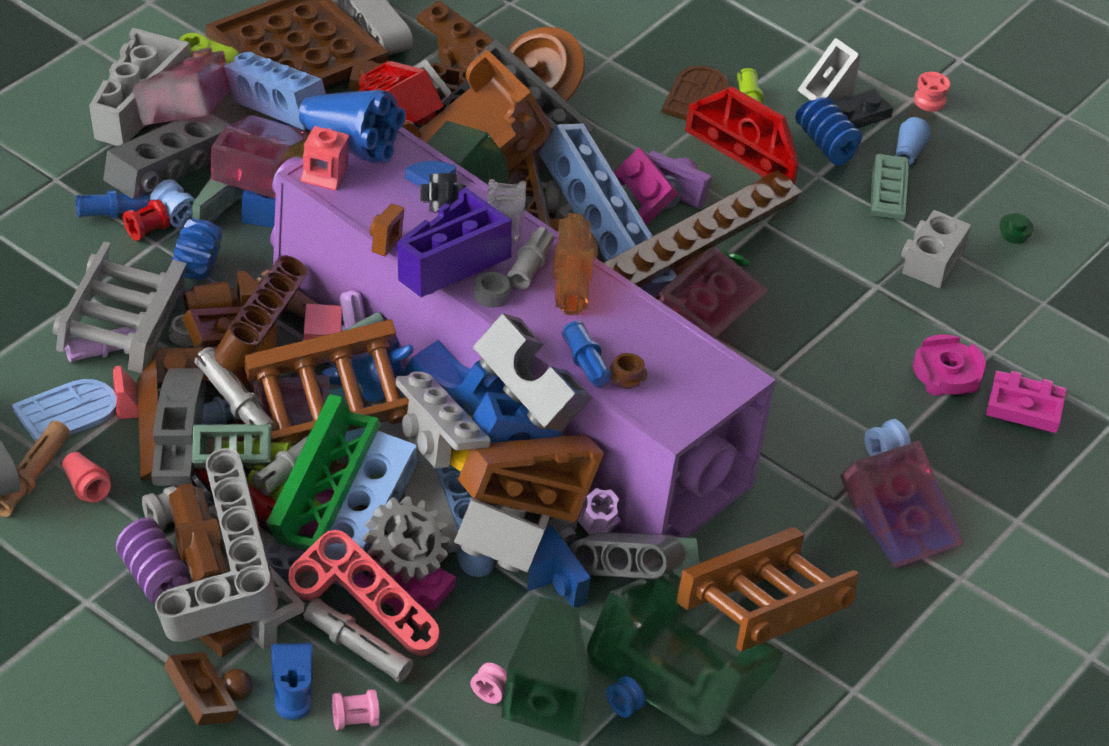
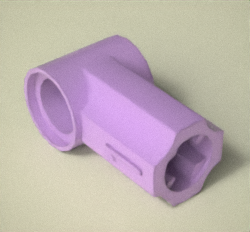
M596 488L587 495L577 521L589 535L597 532H611L622 521L618 517L617 510L619 498L611 489L600 490Z

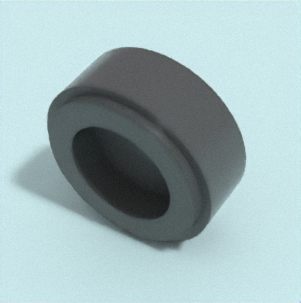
M498 272L482 273L474 280L473 297L476 302L485 307L495 308L503 306L511 297V281L505 275Z

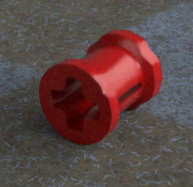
M153 199L149 201L148 206L142 209L124 212L123 223L129 236L133 240L139 241L144 238L146 233L152 230L168 228L170 218L164 204L160 200Z

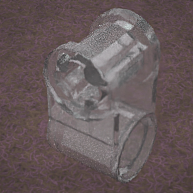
M489 179L487 203L512 220V244L520 240L522 232L526 181H520L519 184L496 183L495 179Z

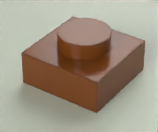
M391 203L381 215L377 214L374 217L370 226V235L373 236V253L385 257L402 238L404 207Z

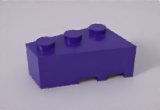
M466 187L459 192V199L452 205L445 203L439 208V215L431 222L424 220L397 242L398 281L419 297H424L512 258V220Z

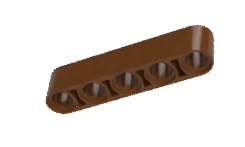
M287 255L280 256L234 318L215 350L214 357L219 365L233 372H240L244 369L245 355L256 353L291 303L305 279L308 271L301 261Z

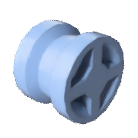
M896 419L886 421L882 428L873 427L867 430L864 436L865 446L869 455L878 463H886L893 458V455H903L910 450L911 442L908 431Z

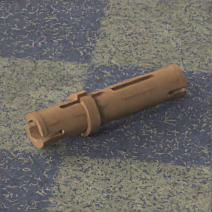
M55 420L51 421L20 464L17 465L20 491L0 496V516L9 517L19 501L25 495H29L36 487L35 481L71 436L69 434L70 430L65 424Z

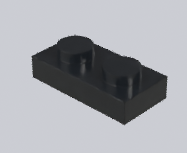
M875 89L834 102V105L840 108L841 112L847 116L848 120L857 129L892 117L893 107Z

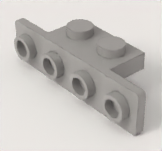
M412 372L409 376L396 377V386L409 399L408 411L403 417L404 434L413 444H416V448L434 468L449 467L451 448L467 450L490 447L491 439L430 374Z

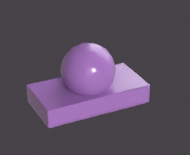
M653 150L648 154L665 176H672L678 180L681 185L680 201L698 209L705 205L712 179L711 175L700 171L696 163L689 158L682 157L674 160Z

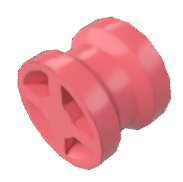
M931 71L921 74L918 79L919 89L915 92L914 96L915 104L925 111L935 112L942 110L946 104L945 94L948 93L950 88L949 79L938 72Z

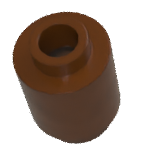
M227 281L192 286L191 290L183 292L185 313L189 309L238 307L235 287L229 288Z

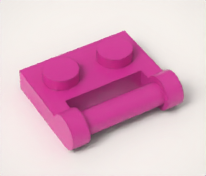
M640 147L613 172L621 186L626 184L643 205L637 212L646 226L679 194L648 154Z

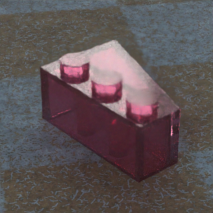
M212 48L196 50L192 52L193 56L132 86L142 126L208 115L231 91L224 66L227 65L224 51L213 52Z

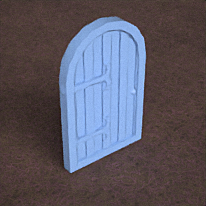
M81 379L12 404V411L36 442L48 424L53 420L65 424L69 428L71 436L104 423L116 411V395L114 390L106 383L95 379Z

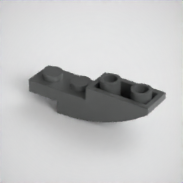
M171 368L167 371L164 378L153 431L155 450L151 477L154 486L193 484V425H202L207 376L200 368Z

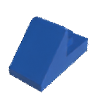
M552 525L545 528L530 565L527 590L531 591L554 583L558 594L564 596L573 609L587 604L591 577Z

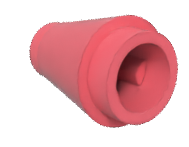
M72 452L64 458L62 467L76 496L80 500L96 503L108 495L111 483L109 473L79 452Z

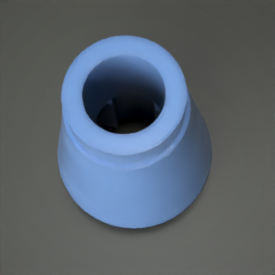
M911 117L900 125L895 156L908 158L909 165L913 164L931 138L930 126L925 120Z

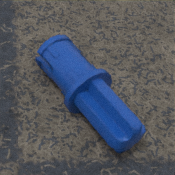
M576 320L566 324L561 335L573 352L572 360L574 364L582 367L594 387H602L604 383L611 380V373L601 358L602 349L600 345L593 342L583 322Z

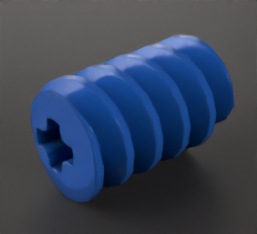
M821 97L816 100H810L801 105L796 111V123L802 127V130L809 135V138L816 143V146L822 150L831 163L841 166L854 156L857 147L861 143L862 133L855 128L854 124L848 120L840 108L834 105L832 99Z

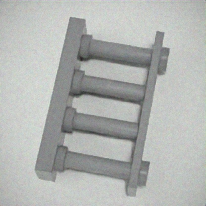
M103 242L97 254L92 253L90 255L86 274L63 314L58 313L55 318L52 333L57 335L56 351L64 352L72 336L124 349V353L129 354L128 370L142 373L183 293L187 263L173 260L167 272H161L159 275L110 262L109 252L111 243ZM106 275L155 288L156 292L151 291L150 294L104 283L102 280ZM94 295L146 308V312L141 311L139 314L91 301ZM83 315L134 328L135 333L130 332L126 335L84 324L80 321Z

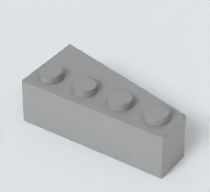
M132 28L129 33L130 40L128 44H123L120 49L118 62L113 63L109 69L110 76L108 80H103L89 105L95 140L115 146L130 141L194 76L189 42Z

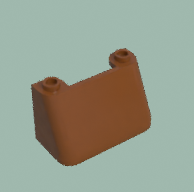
M487 49L473 60L466 70V79L471 87L419 130L414 124L406 120L402 127L491 186L540 147L548 139L551 126L531 91Z

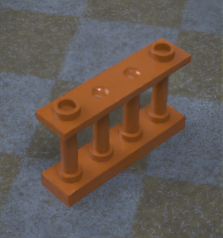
M392 319L245 355L244 369L248 382L258 380V382L263 383L273 421L276 423V430L271 432V442H291L292 446L309 436L324 406L314 369L317 365L332 362V364L337 366L350 412L377 417L380 423L389 421V424H399L403 422V417L408 411L409 399L407 397L401 398L399 388L395 384L396 379L387 352L391 346H394L396 330ZM368 352L369 355H373L387 402L365 408L351 359L355 355ZM291 371L300 374L313 418L311 422L295 426L290 424L277 379L280 377V374ZM350 425L348 431L363 427Z
M792 527L684 569L677 603L686 610L710 602L740 625L736 648L742 652L851 606L856 597L859 573L851 570L834 578L828 576L801 556L805 534ZM794 569L815 586L804 589L782 572ZM765 579L788 597L777 601L754 583ZM739 591L760 608L748 612L726 594Z

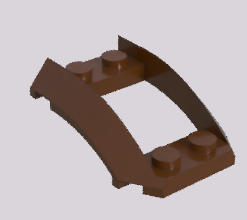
M161 348L154 353L137 379L140 480H152L155 450L153 431L158 405L157 389L162 388L164 378L169 369L199 368L195 364V358L199 357L198 353L205 348ZM245 370L233 372L243 386L251 393V383L248 382ZM207 377L206 388L215 387ZM234 417V425H246L240 418L238 420ZM245 436L237 437V441H244ZM222 438V441H229V438ZM207 439V454H212L214 439ZM243 466L248 477L252 469Z

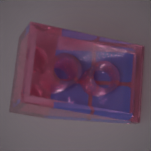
M920 440L855 461L840 475L854 510L895 568L964 544Z

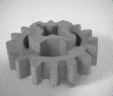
M406 496L400 504L395 497L391 498L385 506L381 504L373 512L374 516L366 522L365 526L370 531L363 537L364 542L372 544V547L366 553L370 557L377 556L379 559L377 564L381 568L386 566L389 569L388 574L392 578L397 573H400L403 583H408L413 576L418 581H422L429 573L433 574L441 566L440 563L447 557L448 552L443 548L450 542V537L440 533L447 526L446 522L436 523L434 520L438 511L434 509L429 513L424 510L425 501L423 500L416 506H413L410 496ZM384 529L388 533L387 537H384ZM426 542L429 543V549L425 545Z

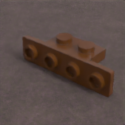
M437 1L417 14V22L438 36V58L444 66L468 69L473 59L494 41V39L441 1ZM517 57L523 64L526 65V63L523 60Z

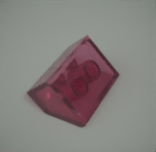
M713 246L663 288L656 299L716 339L759 301L768 290L718 248Z

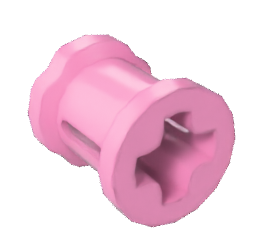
M375 689L367 690V693L364 695L342 697L340 693L333 694L332 712L336 730H343L345 725L369 723L371 727L379 725V703Z

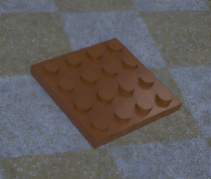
M270 0L206 24V36L210 40L232 47L239 54L252 52L293 69L306 72L322 79L324 87L351 77L354 59L368 60L379 64L388 61V51L331 0Z

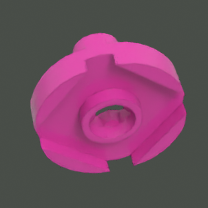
M941 334L930 336L922 342V346L919 349L917 348L913 360V370L918 379L925 384L926 391L932 395L973 393L979 389L986 368V360L981 350L972 343L970 348L965 344L959 343L960 337ZM943 362H948L951 366H947Z

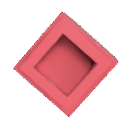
M115 366V369H113V385L116 395L117 417L119 419L139 418L137 383L121 366Z

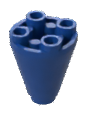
M383 90L315 95L313 97H306L299 108V120L302 125H305L310 131H312L314 126L349 134L348 152L371 163L379 161L389 162L393 156V144L396 140L398 129L402 128L406 117L404 108L398 107L397 100L393 94Z

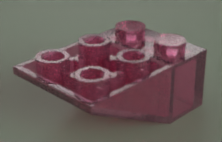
M254 115L228 125L211 147V180L276 199L272 182L277 170L286 160L292 157L303 158L304 144L311 132Z

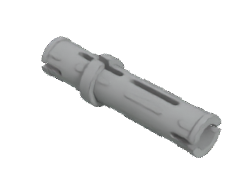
M208 347L198 353L199 357L195 358V364L205 373L219 393L226 399L231 406V413L238 420L240 418L246 425L271 424L272 430H276V423L260 406V399L253 392L250 393L232 371L218 364L214 357L215 349ZM260 435L254 436L255 438H258L260 441Z
M320 598L313 599L305 609L304 620L330 635V641L336 645H345L366 661L394 678L396 682H402L411 672L413 660L400 654L382 640L356 624L355 618L351 615H342L324 603Z

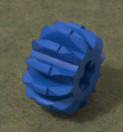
M193 218L192 220L189 219L185 223L184 228L181 229L173 251L174 257L172 261L176 260L187 263L186 278L192 280L193 278L197 280L206 279L214 268L215 261L218 259V252L221 248L222 232L221 228L213 225L212 222Z

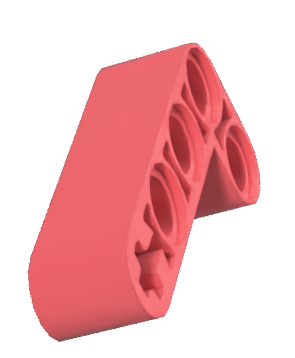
M332 530L323 534L291 566L288 574L290 587L301 600L310 601L318 598L337 580L409 652L414 655L424 656L433 652L437 647L439 628L434 618L343 531ZM340 543L346 547L347 553L339 560H331L324 554L326 548L330 544ZM366 570L373 573L375 581L370 587L360 588L354 584L353 577L359 571ZM312 571L317 574L318 582L311 588H301L296 583L300 573ZM396 598L400 600L404 605L402 612L396 616L386 615L381 610V606L387 599ZM411 613L415 614L412 616V624L418 630L429 629L428 642L422 639L417 642L413 641L414 631L406 623Z

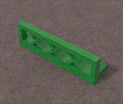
M328 395L266 522L278 544L308 550L323 534L331 530L381 425L377 417L350 412L342 396ZM350 425L365 427L362 436L348 443L346 442L345 435ZM348 455L350 461L347 467L331 475L329 469L332 462ZM332 487L334 494L331 500L316 507L314 504L316 495ZM315 519L317 520L319 526L312 539L298 536L303 525Z

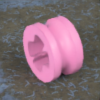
M494 663L483 664L471 680L473 692L483 701L492 704L499 703L503 699L504 693H507L512 686L510 675L505 669Z

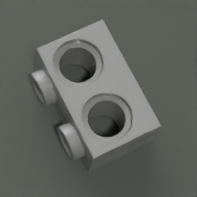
M933 210L926 221L921 220L914 234V240L908 239L901 253V258L905 259L902 274L941 288L965 251L971 224Z

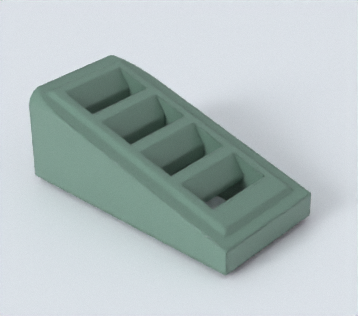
M884 154L876 155L872 171L871 216L898 220L905 219L908 158ZM880 201L894 202L897 204L883 203Z
M222 163L193 202L192 219H203L213 222L242 199L247 181V172L244 169Z
M271 424L193 425L192 464L194 468L206 469V460L211 455L207 454V439H214V451L222 449V438H229V449L237 452V437L245 436L244 454H239L243 466L271 464L272 426ZM260 435V454H252V436Z

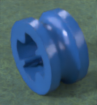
M623 676L617 683L611 684L606 688V698L614 712L623 718H628L634 713V710H639L645 705L646 700L642 688L631 677Z

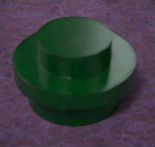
M1019 213L1005 215L999 224L1002 238L1013 244L1024 243L1032 235L1034 229L1033 223L1026 216Z

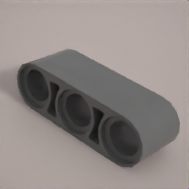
M597 532L575 541L569 547L589 575L653 579L679 568L685 560L684 546L677 538L669 535ZM590 548L592 549V551H593V553H594V557H593L592 554H591ZM624 550L628 554L629 560L625 557ZM658 552L661 554L663 562L660 560Z

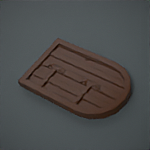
M698 65L683 69L676 77L661 113L687 120L690 104L728 88L726 76L719 70L708 66Z

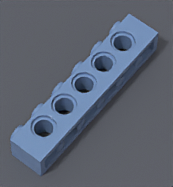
M583 123L556 125L539 151V155L581 225L587 228L595 237L598 253L602 260L606 262L653 237ZM672 269L640 288L664 303L679 282V279Z

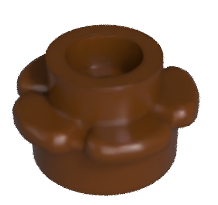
M633 353L619 354L610 365L611 380L622 388L629 389L639 386L640 381H645L648 375L647 370L644 368V360Z

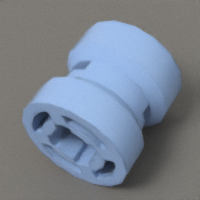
M171 179L164 180L153 189L149 201L155 199L160 200L164 204L171 225L182 227L189 219L192 220V209L195 199L189 193H184L183 188L176 181Z

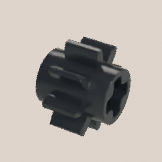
M429 174V184H420V202L429 203V212L439 213V208L445 203L452 205L459 199V192L466 185L457 183V174Z

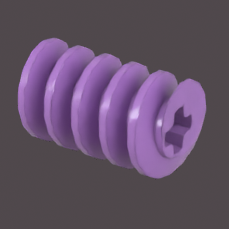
M149 517L140 518L124 528L118 536L116 552L151 603L155 604L158 596L164 591L189 584L190 581L186 577L187 566L180 560L176 550H173L172 544L166 539L164 532L159 529L155 519Z

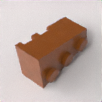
M587 434L490 443L489 448L469 450L458 481L474 499L576 522L604 452Z

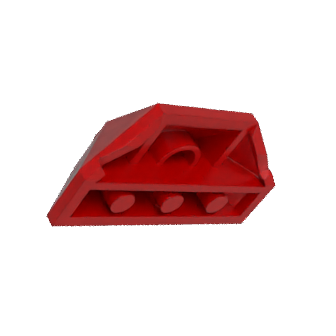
M732 86L689 105L685 127L687 133L762 177L779 170L783 175L789 177L795 185L799 162L792 133L785 116Z

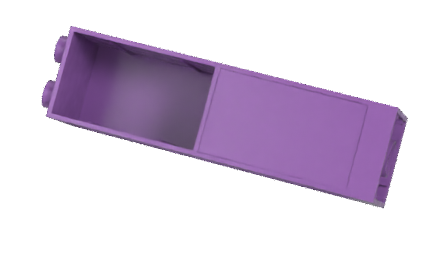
M405 128L398 129L396 140L393 144V156L389 162L379 161L371 163L348 152V169L336 191L301 182L303 158L292 157L279 167L272 182L273 191L276 193L275 226L270 237L271 245L274 247L273 265L280 256L284 255L292 256L301 261L308 272L300 288L304 295L318 304L341 306L340 296L342 293L349 290L359 292L362 295L365 318L379 312L384 321L392 319L399 348L406 345L414 347L412 354L408 358L401 360L405 368L414 355L439 340L457 361L471 369L474 363L481 359V356L473 349V346L502 313L522 319L544 344L532 360L531 370L536 380L539 379L550 367L567 370L592 396V399L565 427L561 436L587 434L604 452L587 495L596 488L600 490L611 489L619 498L617 503L618 517L622 521L614 529L615 532L688 538L754 486L776 380ZM320 160L317 167L328 169V162ZM440 161L457 167V183L466 185L467 189L512 220V258L439 289L432 294L419 297L398 281L397 244L385 257L372 252L373 236L370 235V226L374 217L377 214L381 215L391 203L405 208L402 238L424 220L431 222L436 218L439 213L429 212V203L420 202V187L405 179V168L418 162ZM539 227H546L548 232L553 233L554 241L545 255L546 262L541 269L536 271L528 288L517 289L512 286L510 300L500 307H485L476 302L473 297V284L478 275L485 272H498L507 277L508 272L517 260V251L521 246L526 245L533 231H537ZM342 314L341 326L344 324L343 314ZM571 321L583 322L593 342L600 345L602 349L601 358L609 371H611L610 365L619 354L633 353L640 356L644 360V368L648 373L646 380L640 381L639 386L629 389L620 387L612 380L604 383L602 387H594L582 367L574 364L572 360L573 352L561 335V332H564L563 327Z

